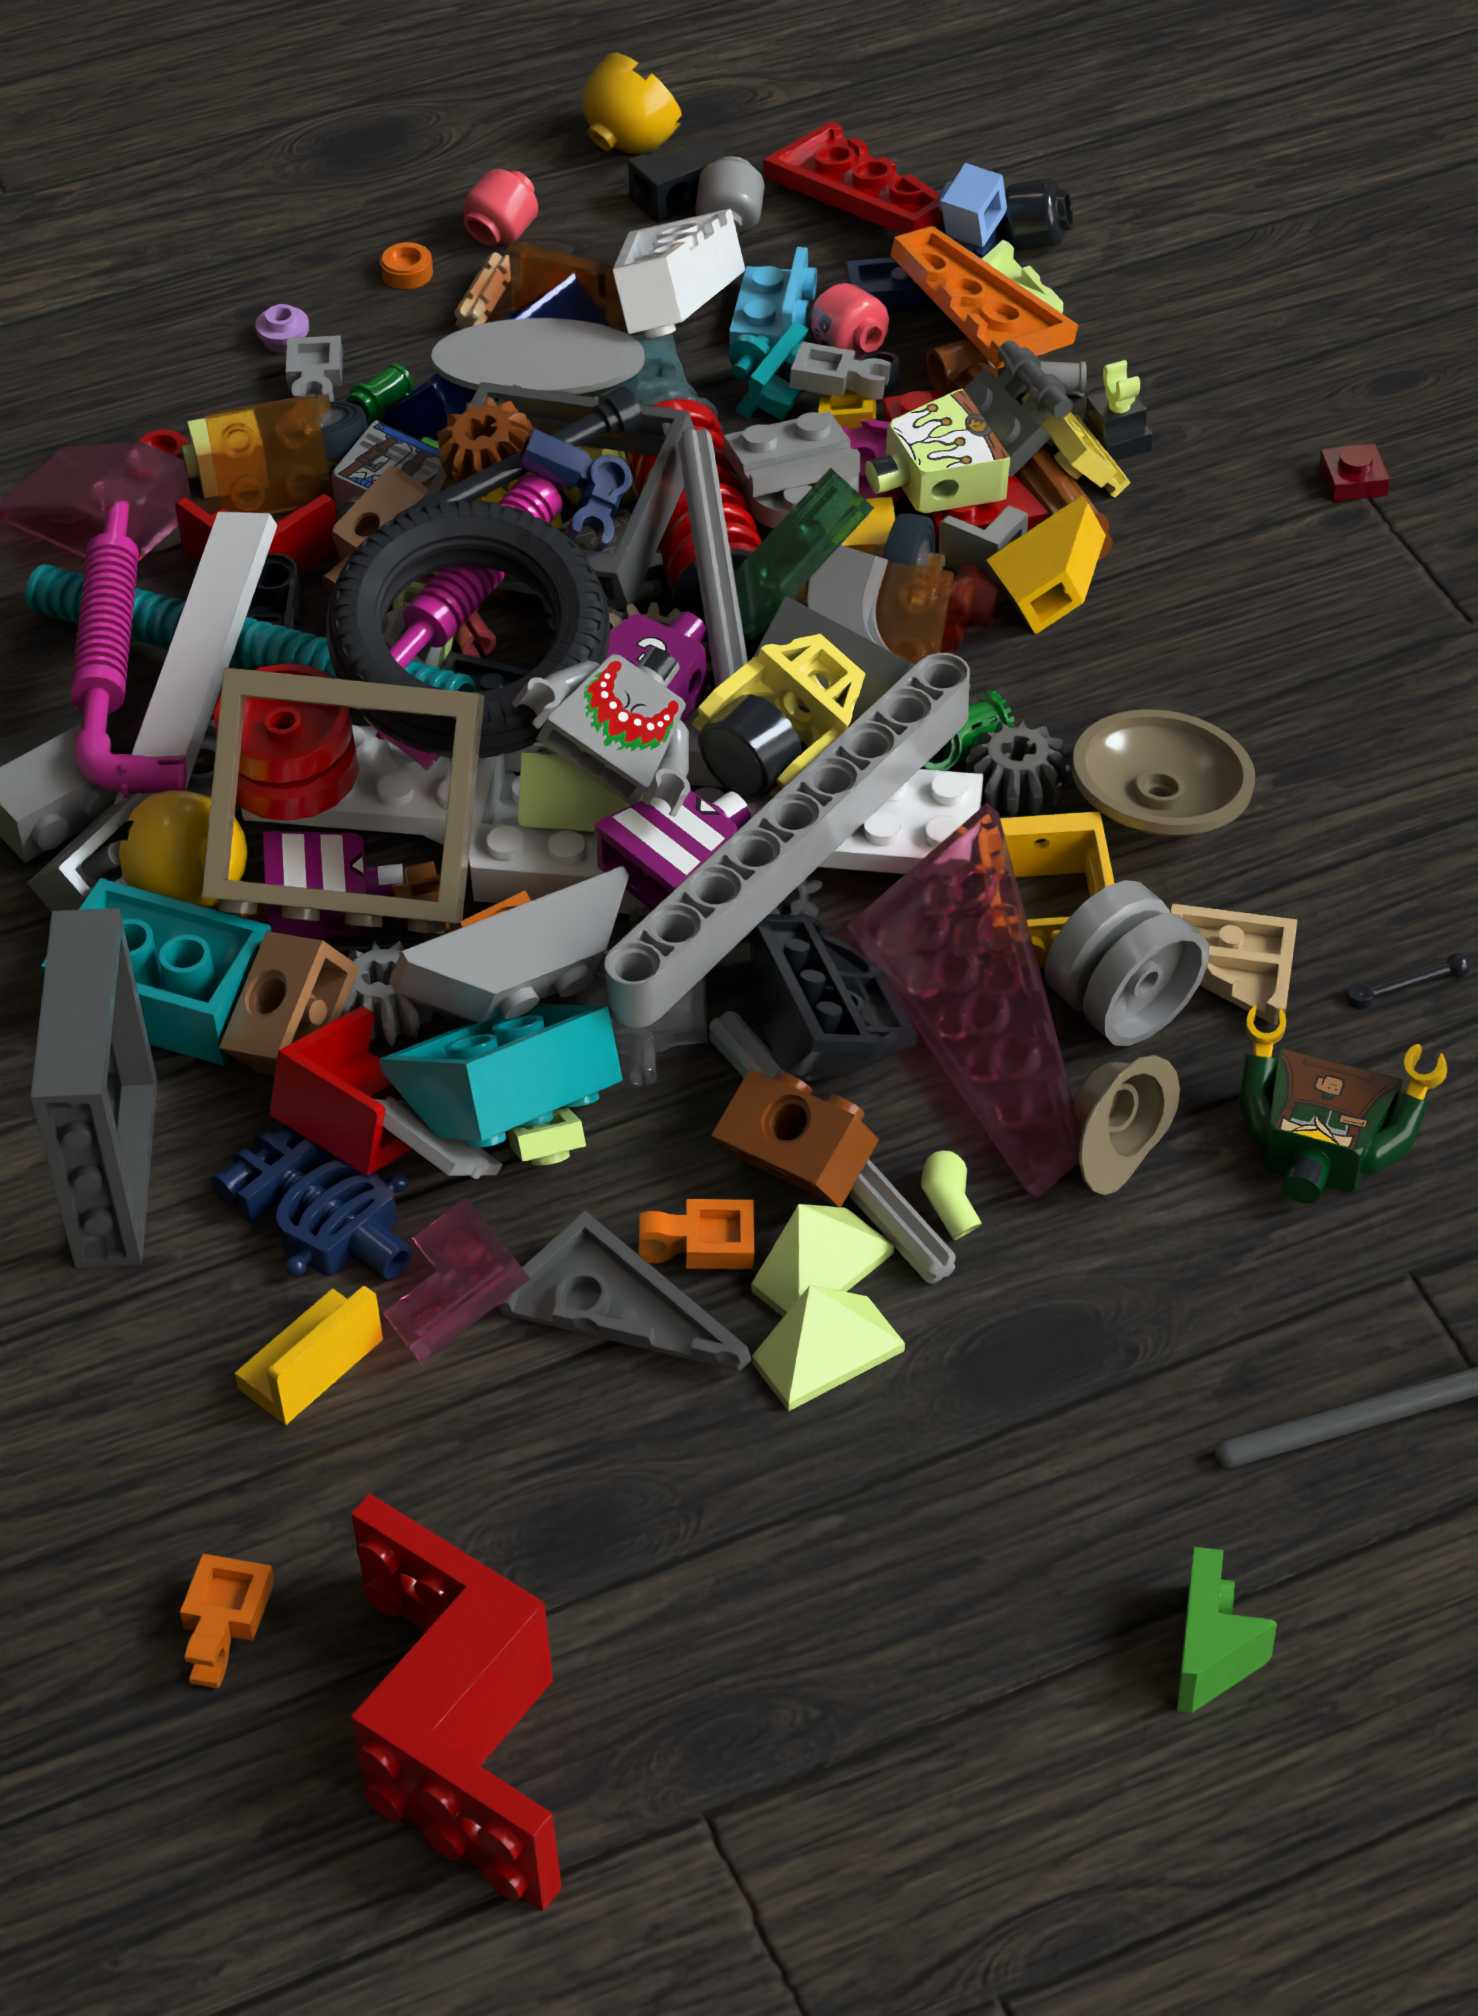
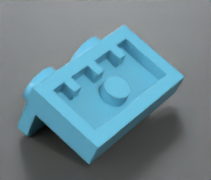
M797 247L792 270L778 269L773 266H746L729 331L730 346L741 335L746 334L756 337L763 335L769 339L771 343L770 349L772 350L794 321L808 328V300H814L817 285V268L808 267V248Z

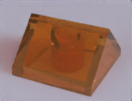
M511 240L509 262L514 311L541 318L578 320L611 328L615 327L624 313L612 266Z

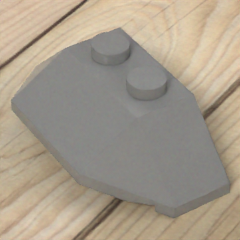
M621 866L403 950L389 982L395 992L449 1020L483 1023L500 1015H504L506 1019L519 1017L534 1008L540 999L557 992L561 997L574 995L586 988L594 980L593 973L607 949L629 875L625 868Z

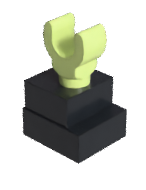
M1126 360L1105 365L1103 380L1106 391L1087 397L1084 422L1114 461L1151 451L1153 433L1146 425L1147 408L1137 396L1140 391L1139 377L1135 376L1127 379Z

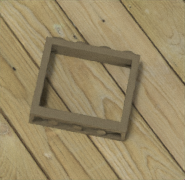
M224 668L202 897L220 899L219 911L257 914V904L265 903L282 905L281 917L320 921V910L323 909L345 912L344 924L382 927L383 916L408 918L407 930L445 934L446 922L459 923L463 920L485 696L470 692ZM246 697L456 719L438 901L228 880Z

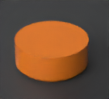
M411 242L390 246L380 256L382 280L388 286L402 290L415 289L425 285L433 276L430 251L422 245Z

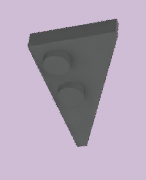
M587 1211L580 1214L491 1295L496 1309L506 1316L735 1371L742 1370L751 1361L748 1347Z

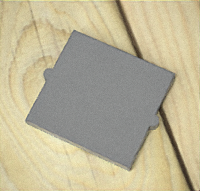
M389 1096L386 1100L374 1099L385 1107L383 1127L448 1176H471L479 1179L481 1175H497L502 1167V1163L482 1148L467 1147L466 1140L438 1138L406 1100H396Z

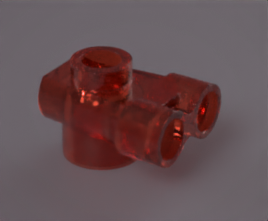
M962 565L956 576L946 572L943 575L935 600L939 618L930 633V643L938 652L954 653L957 651L963 641V633L968 623L989 628L1000 600L1002 584L985 579L986 572L977 565Z

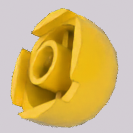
M608 53L587 80L581 98L583 113L590 126L588 134L600 148L606 151H611L614 148L624 154L642 155L656 150L677 130L681 124L677 122L682 116L681 109L672 94L658 78L651 73L644 80L633 71L638 62L620 53Z
M169 790L150 795L133 809L127 821H134L129 830L128 840H121L119 849L122 874L128 886L210 909L220 903V899L202 897L211 797L188 791ZM234 816L228 880L240 881L245 872L248 852L244 832Z

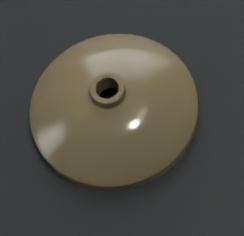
M1154 709L1131 710L1100 719L1081 734L1076 742L1072 758V775L1076 786L1091 805L1110 820L1124 827L1157 836H1193L1215 830L1230 823L1247 808L1255 786L1253 763L1245 749L1232 736L1202 719L1173 711Z

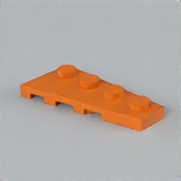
M934 226L894 237L891 257L997 369L1004 367V362L998 356V350L1006 341H1014L1019 347L1030 349L1036 356L1074 344L1078 328L1077 323Z

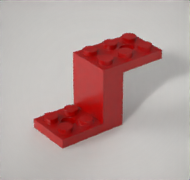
M369 1494L351 1513L365 1596L377 1610L386 1616L394 1618L399 1614L418 1626L423 1636L351 1716L358 1750L357 1758L360 1761L365 1786V1797L386 1818L398 1821L403 1817L422 1830L429 1844L444 1857L454 1861L462 1857L482 1870L487 1882L502 1896L513 1901H517L522 1897L544 1911L562 1889L553 1813L485 1770L481 1765L553 1682L545 1604L497 1572L377 1497Z

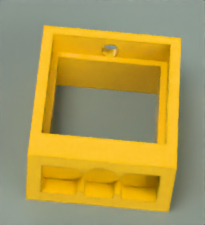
M1097 811L977 820L976 868L993 970L1045 968L1051 945L1070 917L1007 921L1000 879L1085 873L1090 898L1103 888L1115 884L1101 813ZM1038 839H1046V841L1041 843L1035 842Z

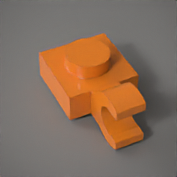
M686 1199V1215L667 1214L660 1211L639 1213V1256L647 1263H662L672 1259L679 1253H686V1269L753 1270V1200Z
M202 1554L180 1611L183 1629L194 1631L185 1653V1661L195 1663L189 1677L190 1684L218 1689L226 1672L231 1639L254 1640L275 1583L272 1565Z

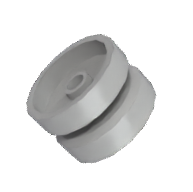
M1123 880L1103 888L1086 900L1065 922L1051 945L1044 966L1045 982L1073 1010L1084 1012V1018L1113 1045L1131 1046L1149 1039L1168 1025L1187 1005L1202 982L1209 962V943L1198 930L1180 915L1170 914V910L1163 901L1141 882Z

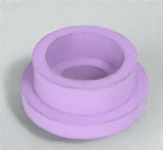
M286 304L270 307L260 314L256 320L258 337L263 341L267 349L277 353H287V338L305 337L309 331V320L306 313Z

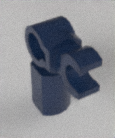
M532 428L522 445L516 466L571 490L574 486L579 488L581 495L578 505L580 509L567 523L565 536L573 541L582 526H589L595 531L597 536L593 551L602 552L614 536L615 528L611 518L616 515L621 498L632 484V474L629 466L625 461L613 455H603L593 460L587 457V451Z

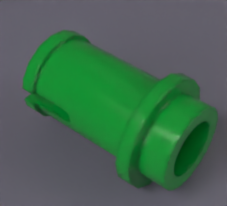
M392 363L382 373L367 383L360 382L353 385L349 390L346 402L360 406L365 413L367 423L380 421L384 417L386 409L413 391L412 377L403 366Z

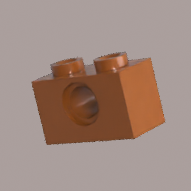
M750 1068L711 1136L737 1160L832 1205L841 1207L879 1141L861 1121L865 1114L864 1111L852 1102L835 1094H830L826 1101L810 1095L812 1088L787 1072L778 1070L775 1077L772 1078ZM806 1124L803 1132L791 1140L793 1133L800 1126Z

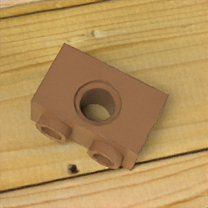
M266 931L219 1048L257 1073L275 1076L277 1055L280 1049L340 1018L360 966L323 940Z

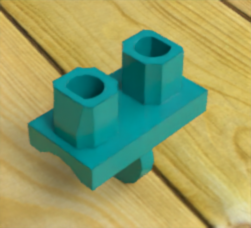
M794 321L772 350L770 349L771 343L769 339L763 335L756 337L744 334L737 337L729 347L728 357L733 366V375L738 379L748 378L750 390L738 404L735 412L749 420L759 407L783 422L797 402L801 390L789 388L790 383L782 379V377L784 376L790 380L791 367L809 329Z

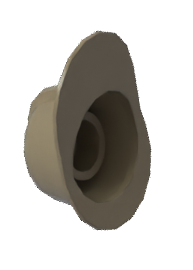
M1156 1055L1139 1057L1132 1063L1112 1062L1102 1064L1092 1070L1080 1084L1075 1096L1070 1123L1074 1136L1080 1140L1079 1164L1083 1180L1091 1191L1102 1195L1118 1191L1130 1179L1148 1152L1170 1128L1178 1109L1180 1086L1177 1072L1168 1060Z

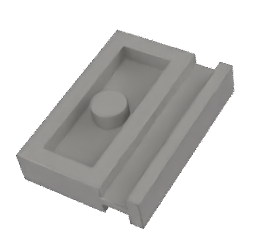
M830 411L806 413L797 419L771 425H753L744 431L724 435V455L742 482L750 485V493L753 497L860 472V452L857 449L852 450L849 437Z

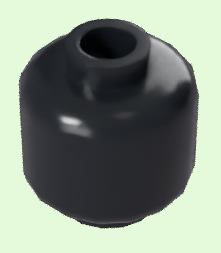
M1046 178L1015 183L1006 188L1007 209L996 229L999 236L1007 235L1014 249L1024 251L1061 244L1066 231L1073 229V207L1067 188L1060 189L1053 179Z

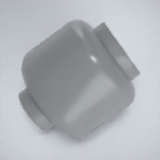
M723 157L708 164L701 171L695 204L696 215L700 216L731 208L737 235L740 232L750 231L758 224L761 216L765 187L762 175L747 160L740 157Z

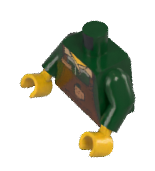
M1254 1005L1249 1010L1246 1020V1033L1254 1043L1252 1054H1245L1239 1105L1252 1139L1266 1147L1264 1166L1271 1172L1285 1175L1282 1188L1286 1196L1296 1202L1310 1204L1320 1199L1324 1186L1344 1192L1356 1190L1366 1173L1377 1174L1409 1153L1429 1105V1101L1424 1099L1428 1089L1440 1085L1446 1078L1447 1065L1442 1053L1437 1060V1066L1434 1071L1423 1075L1414 1071L1415 1064L1421 1056V1045L1415 1044L1410 1047L1404 1058L1405 1070L1410 1081L1406 1091H1402L1403 1079L1281 1048L1278 1058L1272 1057L1273 1045L1278 1043L1284 1035L1286 1015L1283 1009L1280 1008L1278 1028L1271 1033H1262L1254 1025L1257 1005Z

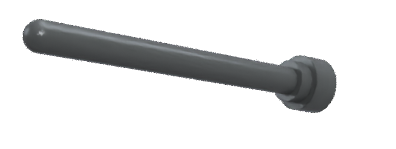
M1478 1367L1225 1440L1216 1447L1215 1459L1224 1468H1234L1478 1396Z

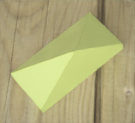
M799 1204L751 1283L752 1292L784 1317L809 1285L847 1292L893 1255L894 1245L847 1208Z
M809 1285L752 1355V1364L786 1409L791 1411L904 1352L905 1343L868 1296Z

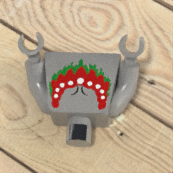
M650 647L636 666L617 654H612L602 664L587 660L554 672L544 679L537 677L530 679L511 702L515 708L519 704H525L535 711L537 717L531 724L536 728H540L546 721L536 737L537 741L629 805L637 803L642 795V802L648 805L653 797H657L669 804L671 808L670 816L675 817L690 792V784L687 780L689 772V730L680 720L686 706L685 702L667 688L680 668L676 659L668 652L658 647Z

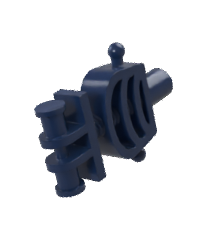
M283 1124L272 1134L264 1131L255 1138L257 1154H253L247 1149H241L233 1156L234 1164L223 1173L217 1172L211 1177L213 1188L224 1201L233 1204L239 1199L242 1217L250 1224H253L280 1202L276 1220L282 1248L290 1256L285 1263V1270L292 1277L303 1275L306 1265L324 1275L331 1276L357 1256L384 1278L390 1280L399 1276L411 1260L412 1248L388 1230L398 1220L394 1193H401L408 1187V1178L401 1172L391 1174L388 1180L384 1182L375 1172L366 1176L341 1159L330 1162L328 1151Z

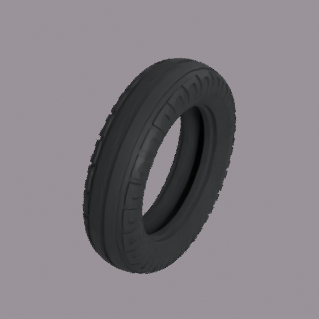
M466 500L441 502L435 506L431 504L406 512L405 515H400L379 527L376 532L370 534L349 557L336 580L328 606L326 634L329 656L337 679L445 690L415 678L394 659L385 644L381 632L386 613L395 598L407 586L427 574L447 568L466 566L483 567L504 572L521 580L539 595L552 616L556 632L545 657L527 675L501 688L470 692L485 696L479 758L495 757L504 753L509 754L534 745V743L539 742L536 740V737L546 721L540 728H536L531 724L537 717L532 708L525 704H519L515 708L511 704L528 681L534 677L544 679L554 672L587 660L602 664L607 659L610 642L609 611L602 585L593 567L580 549L567 536L563 535L560 530L545 520L534 517L533 514L508 505L504 507L499 503L472 500V502H466ZM357 709L376 728L394 740L422 752L435 753L438 756L452 758L456 719Z

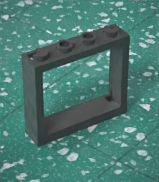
M481 382L470 403L473 407L482 406L489 396L498 406L504 402L511 401L514 407L519 410V413H525L533 428L551 435L592 414V407L598 404V398L577 396L563 391L556 393L528 389L514 384L513 386ZM639 404L644 420L642 428L623 438H618L615 435L607 438L601 435L582 445L657 456L615 553L579 548L593 567L602 585L608 607L625 609L628 604L634 602L685 487L678 442L682 438L683 431L690 428L694 429L689 411ZM440 466L425 499L456 484L455 481H450L449 476L444 473L442 466ZM430 573L423 577L433 578L435 574ZM506 574L495 587L497 589L538 595L527 584L509 574Z
M120 908L52 911L31 1101L75 1268L142 1265L158 1081ZM108 1073H119V1077L107 1078Z

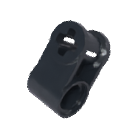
M268 553L246 617L268 622L272 625L283 626L287 629L301 631L304 609L296 563L285 554Z

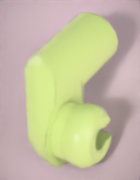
M941 1150L932 1153L927 1158L922 1171L921 1187L952 1239L957 1240L974 1231L982 1222L965 1195L967 1168L964 1161L952 1151Z

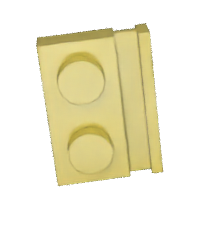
M1029 392L1022 398L1023 402L1029 398ZM1070 412L1064 418H1056L1051 414L1041 424L1043 429L1051 436L1046 443L1051 447L1056 444L1059 448L1054 458L1074 479L1078 480L1084 474L1102 488L1104 486L1114 498L1131 483L1079 415H1073Z

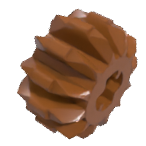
M489 396L483 405L473 407L466 401L465 412L461 415L447 414V428L437 432L439 439L438 447L441 455L439 460L444 473L449 476L450 481L458 483L520 451L527 435L533 428L530 420L526 418L525 413H519V410L514 407L511 401L504 402L498 406ZM509 483L501 487L506 492L509 490Z

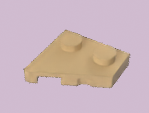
M1172 904L1171 914L1180 915L1198 930L1209 943V962L1200 986L1247 1011L1254 1005H1257L1256 1016L1273 1025H1278L1280 1008L1286 1013L1298 920Z

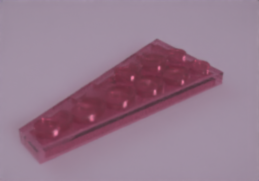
M986 803L849 923L847 927L869 960L883 970L907 1016L1023 1187L1038 1198L1079 1163L1082 1132L1075 1113L1071 1089L999 812Z

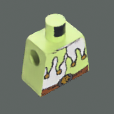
M960 389L893 419L887 426L886 456L867 461L865 472L869 486L875 494L901 487L916 511L930 513L1006 499L1010 456L965 390Z

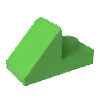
M1194 1547L1186 1611L1177 1704L1178 1712L1193 1713L1264 1666L1272 1657L1277 1627L1276 1622L1271 1619L1232 1615L1235 1581L1221 1579L1224 1550Z

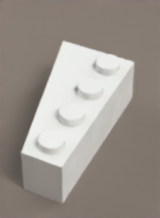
M731 208L628 233L613 267V273L629 334L642 331L644 338H654L674 332L676 330L675 323L683 322L745 271Z

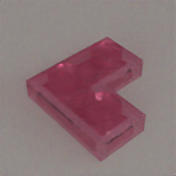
M466 1197L412 1238L437 1271L383 1312L421 1364L438 1350L451 1344L460 1333L492 1308L505 1302L515 1290L530 1280L516 1259Z

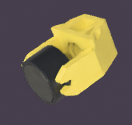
M821 634L797 638L787 645H764L760 649L758 656L753 657L714 689L697 709L700 714L692 721V725L700 731L698 745L701 756L709 771L723 787L737 793L741 798L758 800L770 791V795L774 798L848 728L865 673ZM816 675H822L827 679L829 685L827 689L820 684ZM799 706L808 708L810 712L801 711ZM800 740L809 747L804 752L802 751Z

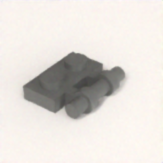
M1006 341L998 350V356L1004 362V371L996 378L984 368L964 390L1010 456L1009 475L1013 477L1051 438L1041 424L1051 414L1056 418L1066 417L1071 412L1073 403L1066 396L1064 384L1055 375L1045 374L1040 369L1041 362L1030 349L1019 347L1014 341ZM1027 387L1029 389V398L1021 405L1015 398Z

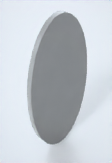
M556 318L510 319L471 326L456 331L440 340L434 346L431 353L432 365L435 371L446 380L465 388L477 391L480 383L486 382L513 386L514 384L522 388L556 393L563 391L573 395L597 391L622 383L636 375L642 369L645 361L642 345L635 338L622 331L591 322Z

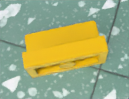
M362 1286L347 1299L332 1288L235 1372L238 1389L283 1424L287 1425L383 1340L376 1293L366 1286Z

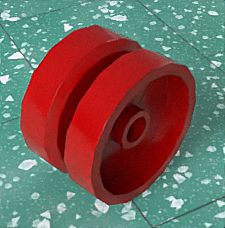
M292 663L265 666L254 670L335 679L334 676L313 666ZM221 695L213 712L216 736L218 734ZM246 697L236 793L238 805L261 818L281 821L314 817L336 806L353 789L359 773L349 708Z

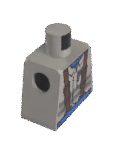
M379 421L373 422L333 471L332 486L337 522L392 465L430 489L441 466L439 449Z

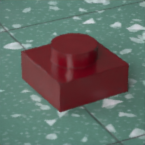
M1375 443L1321 449L1319 468L1333 502L1388 495L1390 478Z

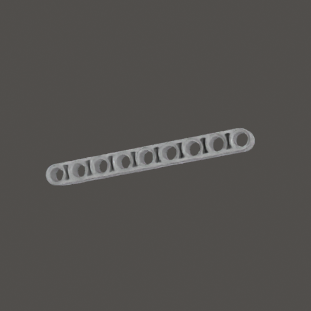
M950 653L931 654L920 660L610 950L605 958L604 966L607 1006L611 1018L618 1024L634 1028L648 1026L659 1020L964 727L968 721L970 668L966 661Z

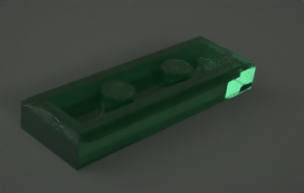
M831 467L734 572L743 633L751 640H754L775 617L785 596L792 598L874 509L866 499Z

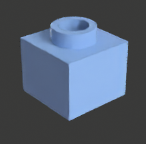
M965 163L955 180L946 183L940 195L939 209L943 213L947 236L982 248L985 246L1007 209L1003 175Z

